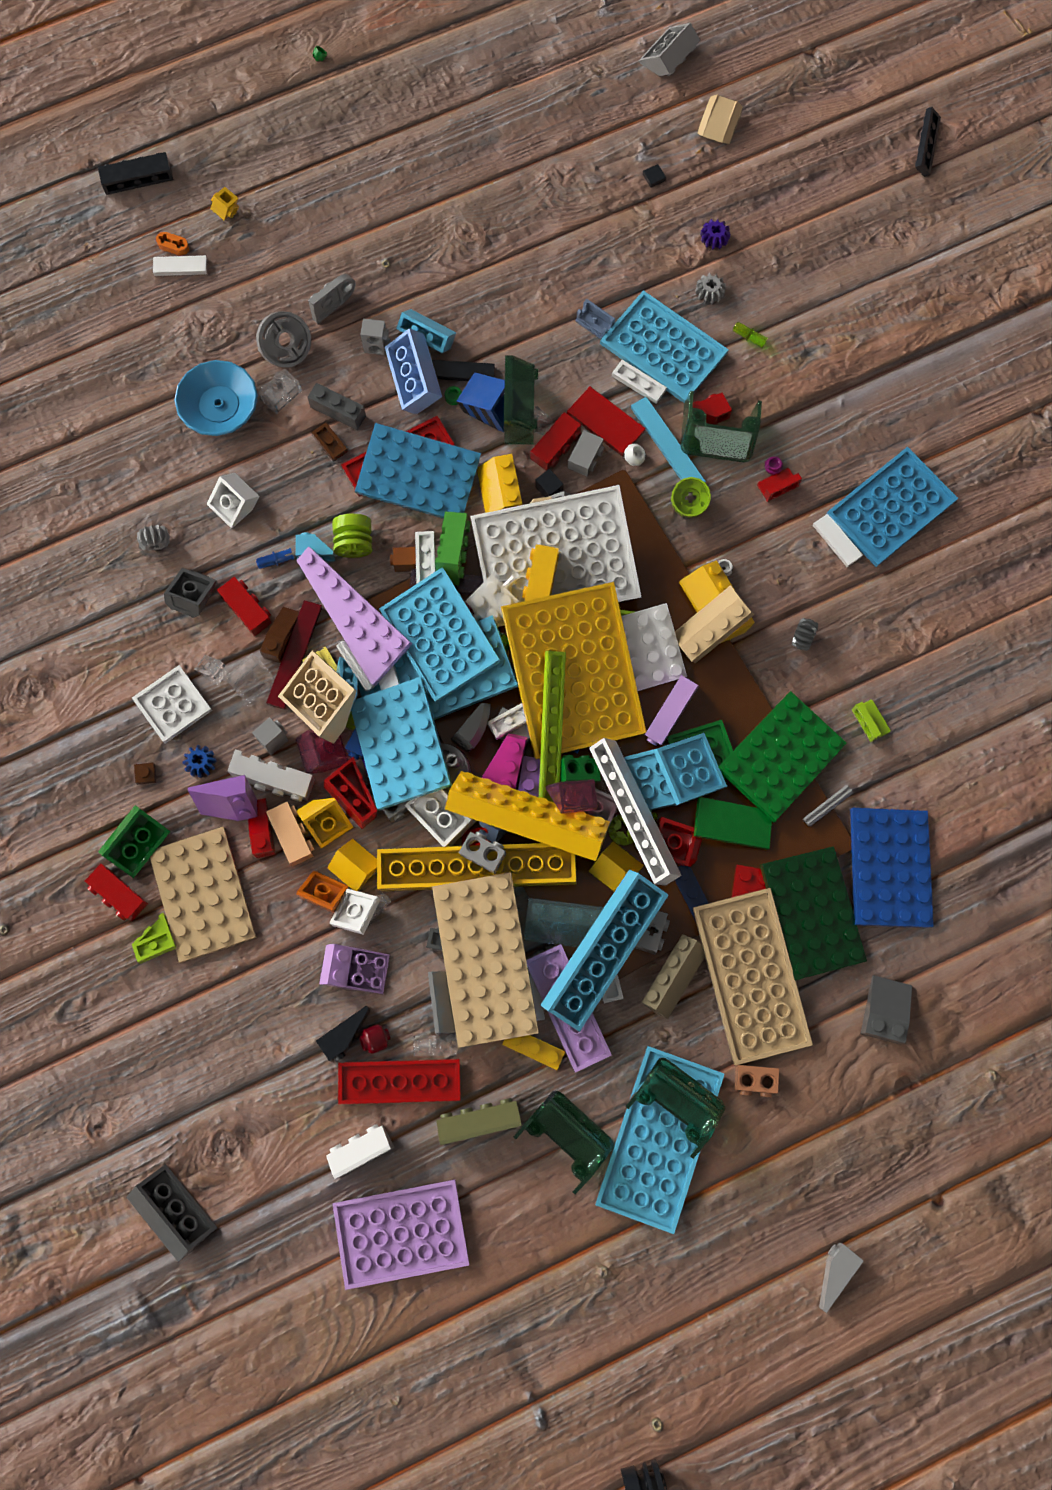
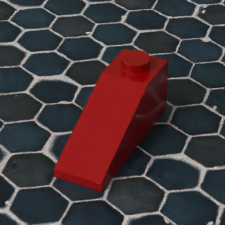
M266 798L257 800V817L248 819L252 855L256 858L276 855L271 823L266 813L268 811Z

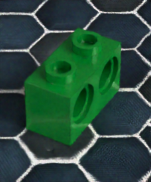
M573 755L562 757L560 785L584 786L587 784L592 786L601 781L600 770L594 758H591L589 755L580 756L579 758H574Z

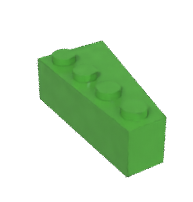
M445 511L435 567L436 571L443 567L453 584L459 585L460 578H464L462 563H466L464 547H468L469 537L466 536V532H470L471 521H467V513Z

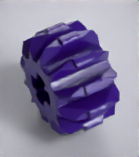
M710 219L709 223L703 225L700 235L702 243H706V248L711 246L712 250L715 247L720 250L722 246L727 245L731 234L729 226H725V221L720 223L719 219L716 222Z

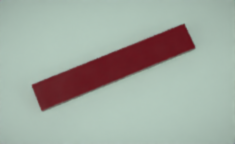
M306 600L303 601L268 696L267 705L283 710L286 709L287 704L278 696L302 665V659L305 657L322 610V605Z

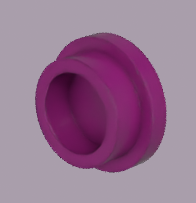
M773 456L766 460L764 467L769 474L775 475L782 471L783 463L780 458Z

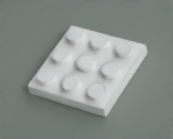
M180 665L132 697L164 743H167L212 711Z

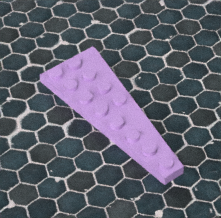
M308 546L296 561L372 685L376 686L409 649L412 643Z

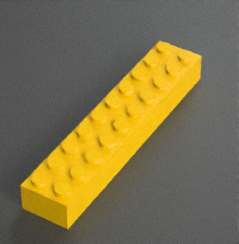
M544 843L503 845V850L507 854L496 874L462 857L459 854L462 846L377 849V889L380 891L433 890L432 886L509 872L512 874L514 887L577 884L576 854ZM480 845L470 846L471 851H477L480 848ZM491 851L487 855L489 861H494L498 857V853L495 851Z

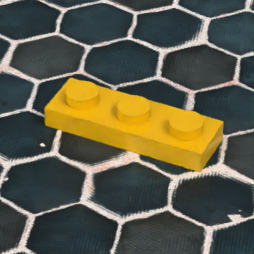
M531 1035L505 1039L502 1044L555 1070H558L565 1051Z

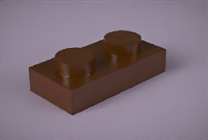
M326 422L311 432L312 436L333 462L348 452L346 446Z

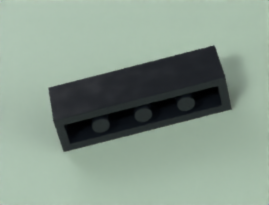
M166 152L98 167L101 185L106 195L174 180Z

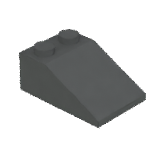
M872 975L860 1034L896 1044L906 1043L910 1023L912 985Z

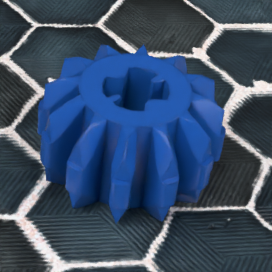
M197 745L196 750L192 747L189 748L191 753L184 754L187 758L183 761V764L186 765L185 771L190 772L192 777L198 775L199 778H202L203 773L207 776L210 775L208 770L215 769L212 765L216 762V759L213 758L214 752L209 751L207 746L201 748L200 745ZM198 759H201V761H202L201 764H198V762H197Z

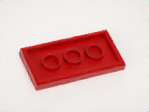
M591 386L567 410L569 416L578 421L592 434L603 438V442L621 456L624 455L628 445L634 444L646 429Z

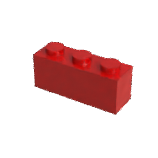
M564 412L530 451V459L546 471L551 467L554 468L559 462V457L568 452L570 444L580 438L582 434L581 424Z
M234 576L218 588L217 591L255 637L272 623L269 618L271 614L265 607L261 608L258 605L260 601L254 593L250 595L247 592L248 587L243 580L238 581Z
M101 863L85 880L89 885L87 889L95 896L97 894L102 896L103 899L101 901L109 908L113 906L117 910L115 914L124 921L126 919L133 921L148 905L142 897Z

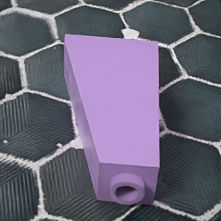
M682 675L680 676L645 733L648 736L647 741L655 746L658 743L663 745L698 690L699 686Z

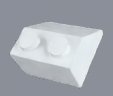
M231 473L219 477L207 505L228 526L233 528L253 510L260 496L236 473Z

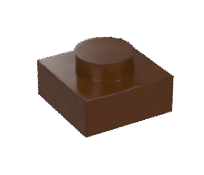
M155 763L134 764L135 783L137 785L156 783Z

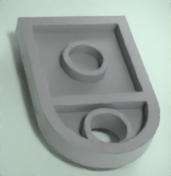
M342 274L332 282H328L322 290L314 293L308 300L312 318L317 324L352 295L356 283L349 274Z

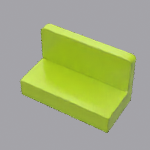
M873 700L865 703L860 702L853 707L852 712L870 742L890 733V728Z

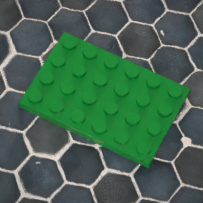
M790 691L718 768L727 780L774 823L847 742Z

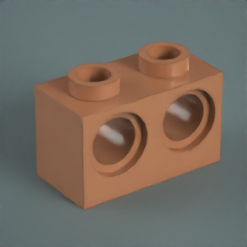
M736 1065L734 1090L740 1091V1095L752 1096V1092H759L760 1097L772 1098V1094H778V1068ZM744 1075H748L751 1078V1084L748 1087L742 1084L741 1080ZM764 1077H769L771 1080V1086L768 1089L762 1085Z

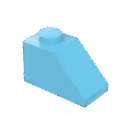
M304 532L296 535L295 556L297 559L309 546L326 562L335 561L333 551L315 534Z

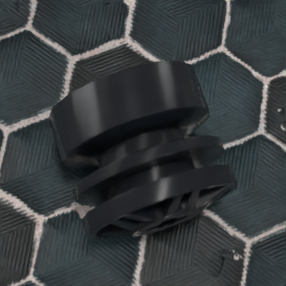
M656 1459L651 1460L653 1470L651 1472H648L646 1462H643V1474L638 1475L634 1465L621 1468L625 1490H667L663 1471L658 1466Z

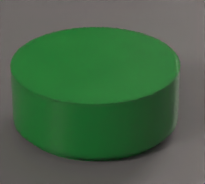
M456 386L447 388L444 393L445 401L449 405H458L456 401L462 393L461 389Z

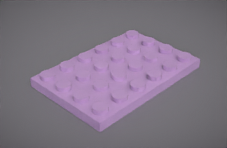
M455 1179L332 1203L345 1290L470 1265Z

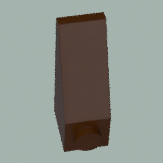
M282 607L261 646L260 653L263 658L281 664L299 611Z

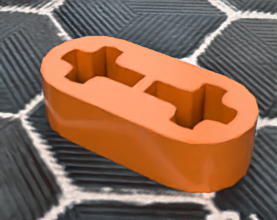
M160 232L156 236L158 247L163 251L179 256L186 255L189 252L188 242L183 237L168 232Z

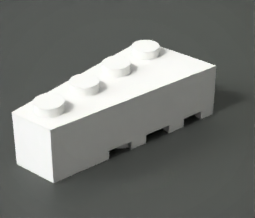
M235 749L228 768V772L232 777L245 775L249 784L254 785V788L257 790L265 791V789L272 790V793L277 796L283 797L285 794L291 796L290 799L302 802V800L308 801L315 781L312 775L290 767H286V770H283V766L270 761L266 764L264 760L259 759L257 756L251 755L248 758L241 754L242 751Z

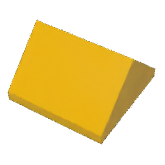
M351 839L336 851L327 869L352 890L359 891L376 872L377 858L354 839Z
M612 842L601 853L589 870V873L615 892L629 870L639 873L644 865L615 842Z

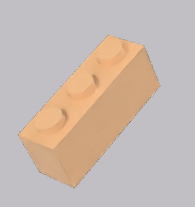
M285 802L266 811L292 867L314 857L312 851L315 849L310 839L306 841L304 834L307 832L303 823H298L296 819L299 815L294 805L290 806L288 802Z

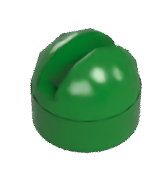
M316 46L312 53L313 58L317 62H322L328 55L320 46Z

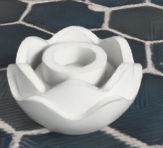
M630 444L624 451L625 460L632 466H640L645 460V451L638 444Z

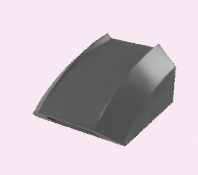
M181 568L164 592L165 604L171 610H176L192 618L197 617L204 609L217 580L196 571Z
M481 703L451 738L461 749L470 753L478 744L488 723L491 704Z

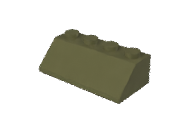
M512 1098L500 1100V1105L492 1106V1103L480 1105V1110L473 1111L472 1107L460 1110L461 1114L455 1116L452 1115V1112L440 1115L441 1119L436 1120L440 1145L522 1126L517 1101L512 1102Z

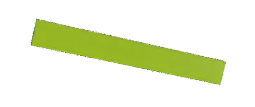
M545 651L539 798H546L548 801L559 804L566 652Z

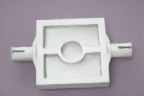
M491 574L465 601L473 609V616L476 621L493 615L497 624L503 618L501 606L514 604L519 601L512 595L509 589L517 581L514 579L509 583L514 578L512 575L503 583Z

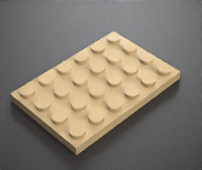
M224 827L156 849L150 860L169 928L177 947L175 950L179 963L257 938Z

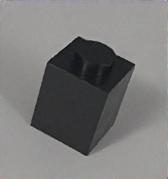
M550 469L535 479V487L544 497L563 492L564 484Z

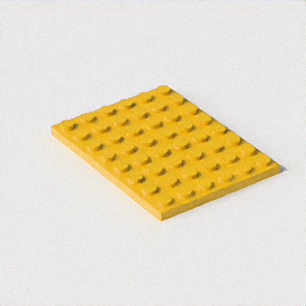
M614 582L501 606L535 759H540L545 651L566 652L561 753L593 746L603 738L619 740L646 733Z

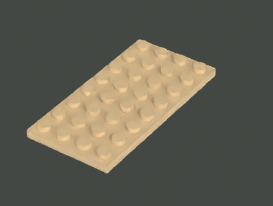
M511 872L432 886L458 1048L538 1034L539 1029Z
M771 888L693 907L733 1064L736 1066L812 1046V1040L796 981L794 980Z

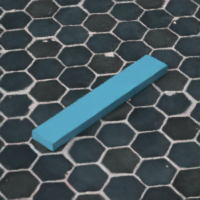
M645 397L632 404V411L643 427L646 428L645 430L680 480L695 477L706 482L648 398Z

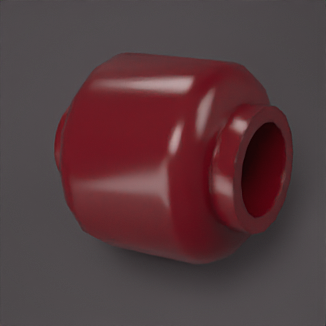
M379 1024L364 1029L361 1034L362 1036H359L363 1051H367L370 1054L387 1049L388 1040H391L388 1029H383Z

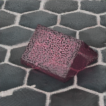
M594 779L557 782L546 786V790L561 813L592 811L598 808Z

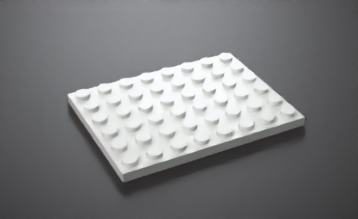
M619 485L471 516L483 581L492 574L498 581L505 583L512 575L514 578L509 583L514 579L517 581L509 589L512 595L519 600L517 603L525 601L522 598L524 586L528 587L529 582L526 579L527 568L532 566L530 552L531 548H535L536 544L559 548L560 550L552 595L614 582L618 602L641 598ZM503 618L497 623L498 627L505 626Z

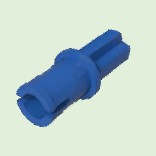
M291 548L276 553L273 551V554L257 558L256 563L258 568L262 569L272 565L279 566V563L294 560L293 554L285 556L292 553Z

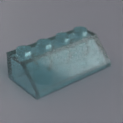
M529 898L524 941L579 947L604 907Z

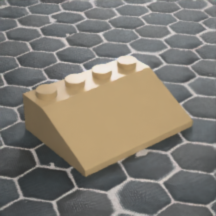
M311 651L278 697L319 737L334 744L346 727L357 691L319 655Z

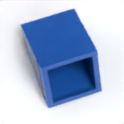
M479 373L473 374L456 401L464 413L501 432H505L522 404L509 381Z

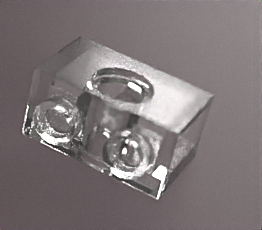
M283 369L275 374L268 384H264L261 387L259 395L261 400L277 414L302 392L300 382L286 369Z

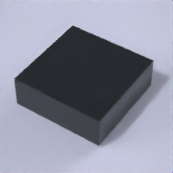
M659 164L643 170V176L650 188L666 181V176Z

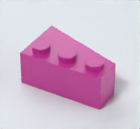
M509 733L482 778L490 779L492 782L501 785H508L517 790L528 737Z

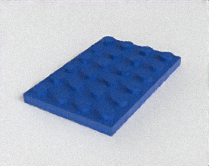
M851 808L855 925L934 927L928 811Z

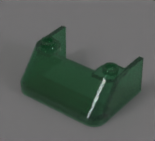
M505 355V444L534 445V430H537L538 418H534V382L538 380V368H535L534 364L513 355Z
M690 391L684 403L681 450L687 455L743 463L748 462L753 455L760 429L762 401L757 402L751 416L743 420L741 428L707 424L705 412L698 408H692L694 391Z
M659 1058L626 1105V1108L629 1109L636 1099L643 1105H651L655 1101L686 1124V1137L696 1145L690 1155L693 1159L710 1140L725 1111V1104L720 1098L666 1058Z
M559 1091L551 1092L513 1136L517 1139L524 1130L534 1137H540L545 1133L574 1160L571 1170L573 1175L580 1180L572 1191L575 1195L592 1178L614 1148L613 1140Z

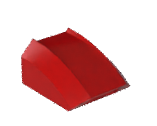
M664 817L659 818L656 824L675 863L687 867L696 863L702 838L694 837V827Z

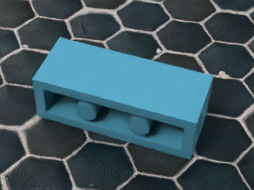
M412 309L401 313L396 328L403 333L409 328L423 333L427 345L441 353L451 349L456 336V332Z

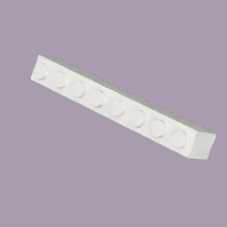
M607 738L601 739L589 749L653 883L667 885L681 876L680 871L617 742Z

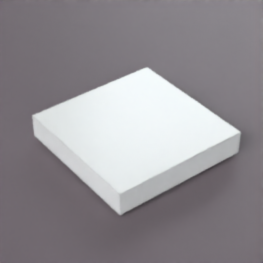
M346 889L330 924L334 927L364 935L380 899L377 896Z

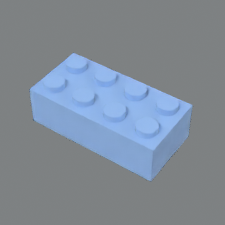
M409 328L384 347L402 410L418 414L442 397L423 333Z

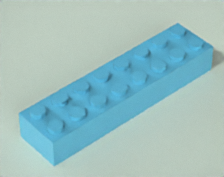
M629 870L546 995L541 1006L580 1032L663 905L668 894L639 873Z

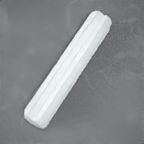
M345 641L338 643V650L365 691L372 690L375 686L368 680Z

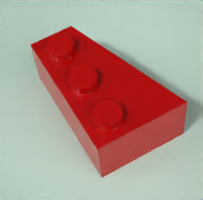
M353 756L324 780V789L336 799L345 812L363 829L377 818V809Z

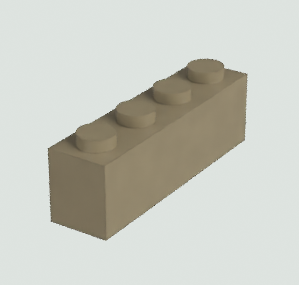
M682 934L642 1001L650 1010L666 1019L671 1015L705 957L703 946L697 940Z

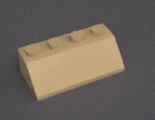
M730 585L675 631L678 645L691 662L697 663L755 614Z

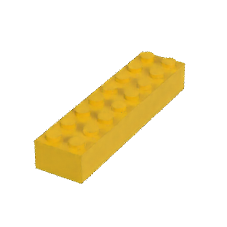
M463 771L459 773L451 786L445 810L593 861L597 860L610 821L602 817H595L586 814L584 811L574 810L563 804L548 801L546 798H539L530 795L528 792L519 791L508 785H501L492 782L490 779H483Z

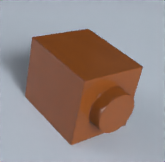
M415 547L393 548V554H390V566H394L395 572L416 571Z

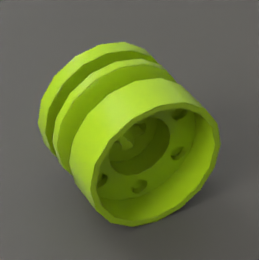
M688 477L679 481L671 495L672 507L676 513L687 518L697 517L702 514L709 506L711 499L710 489L707 484L695 477ZM689 493L692 494V497H695V500H693L692 503H689L688 500H685V497H688Z
M352 513L339 515L333 519L332 528L333 535L335 536L333 538V551L336 555L345 558H359L371 554L373 551L372 537L370 536L372 525L371 519L368 516Z

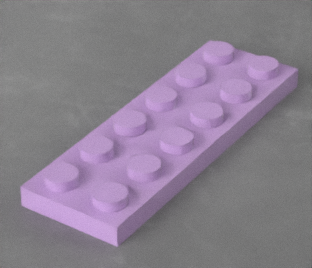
M561 944L527 959L528 970L542 1001L569 962ZM547 1011L574 1072H578L612 1056L593 1013L579 1032Z

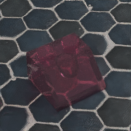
M312 729L307 730L296 738L305 773L307 774L333 770L341 767L348 761L341 735L334 744L319 737Z

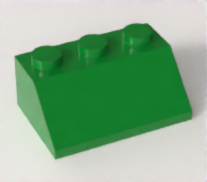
M135 805L98 852L134 878L167 837L170 830Z

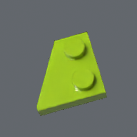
M161 913L158 916L159 919L151 927L148 926L143 935L138 937L132 944L139 964L177 948L164 913Z

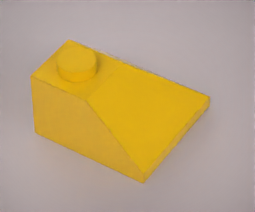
M335 798L312 800L297 810L301 820L320 848H323L353 828V825Z

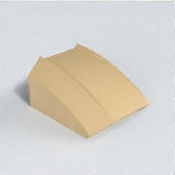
M718 94L711 96L697 134L721 143L730 144L743 107L738 101L721 97Z

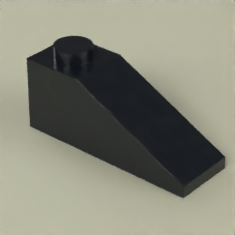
M368 1006L363 1007L316 1040L328 1061L338 1062L346 1056L345 1052L349 1050L370 1012Z

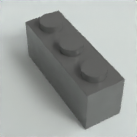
M318 383L315 384L307 397L310 408L355 430L359 429L366 417L363 405Z

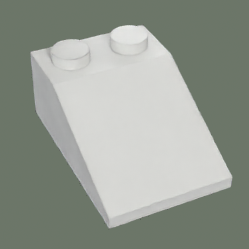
M445 789L412 799L405 807L443 847H451L477 820L445 810L448 792Z

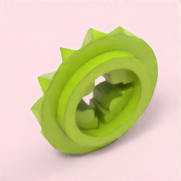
M619 814L612 819L608 832L615 843L629 845L634 842L629 830H627V837L624 832L618 831L621 829L622 823L627 827L622 816Z

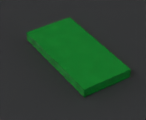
M703 797L698 798L694 837L765 850L769 849L772 821L756 807Z

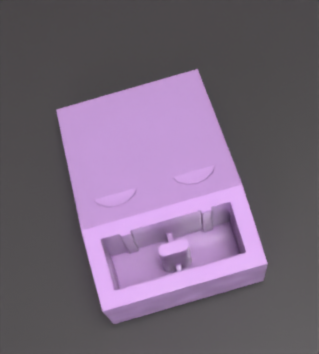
M328 944L325 949L319 984L383 994L390 954L338 944Z

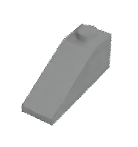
M842 1243L834 1244L828 1252L830 1256L826 1261L819 1308L826 1313L863 1263L860 1257Z

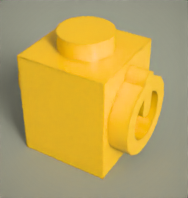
M224 187L213 195L210 209L223 220L228 217L233 218L239 209V205H237L239 198Z

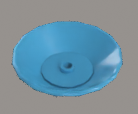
M213 360L200 363L186 372L177 385L174 402L178 416L188 428L202 435L220 436L232 433L247 423L255 411L258 394L254 380L244 368L229 361Z

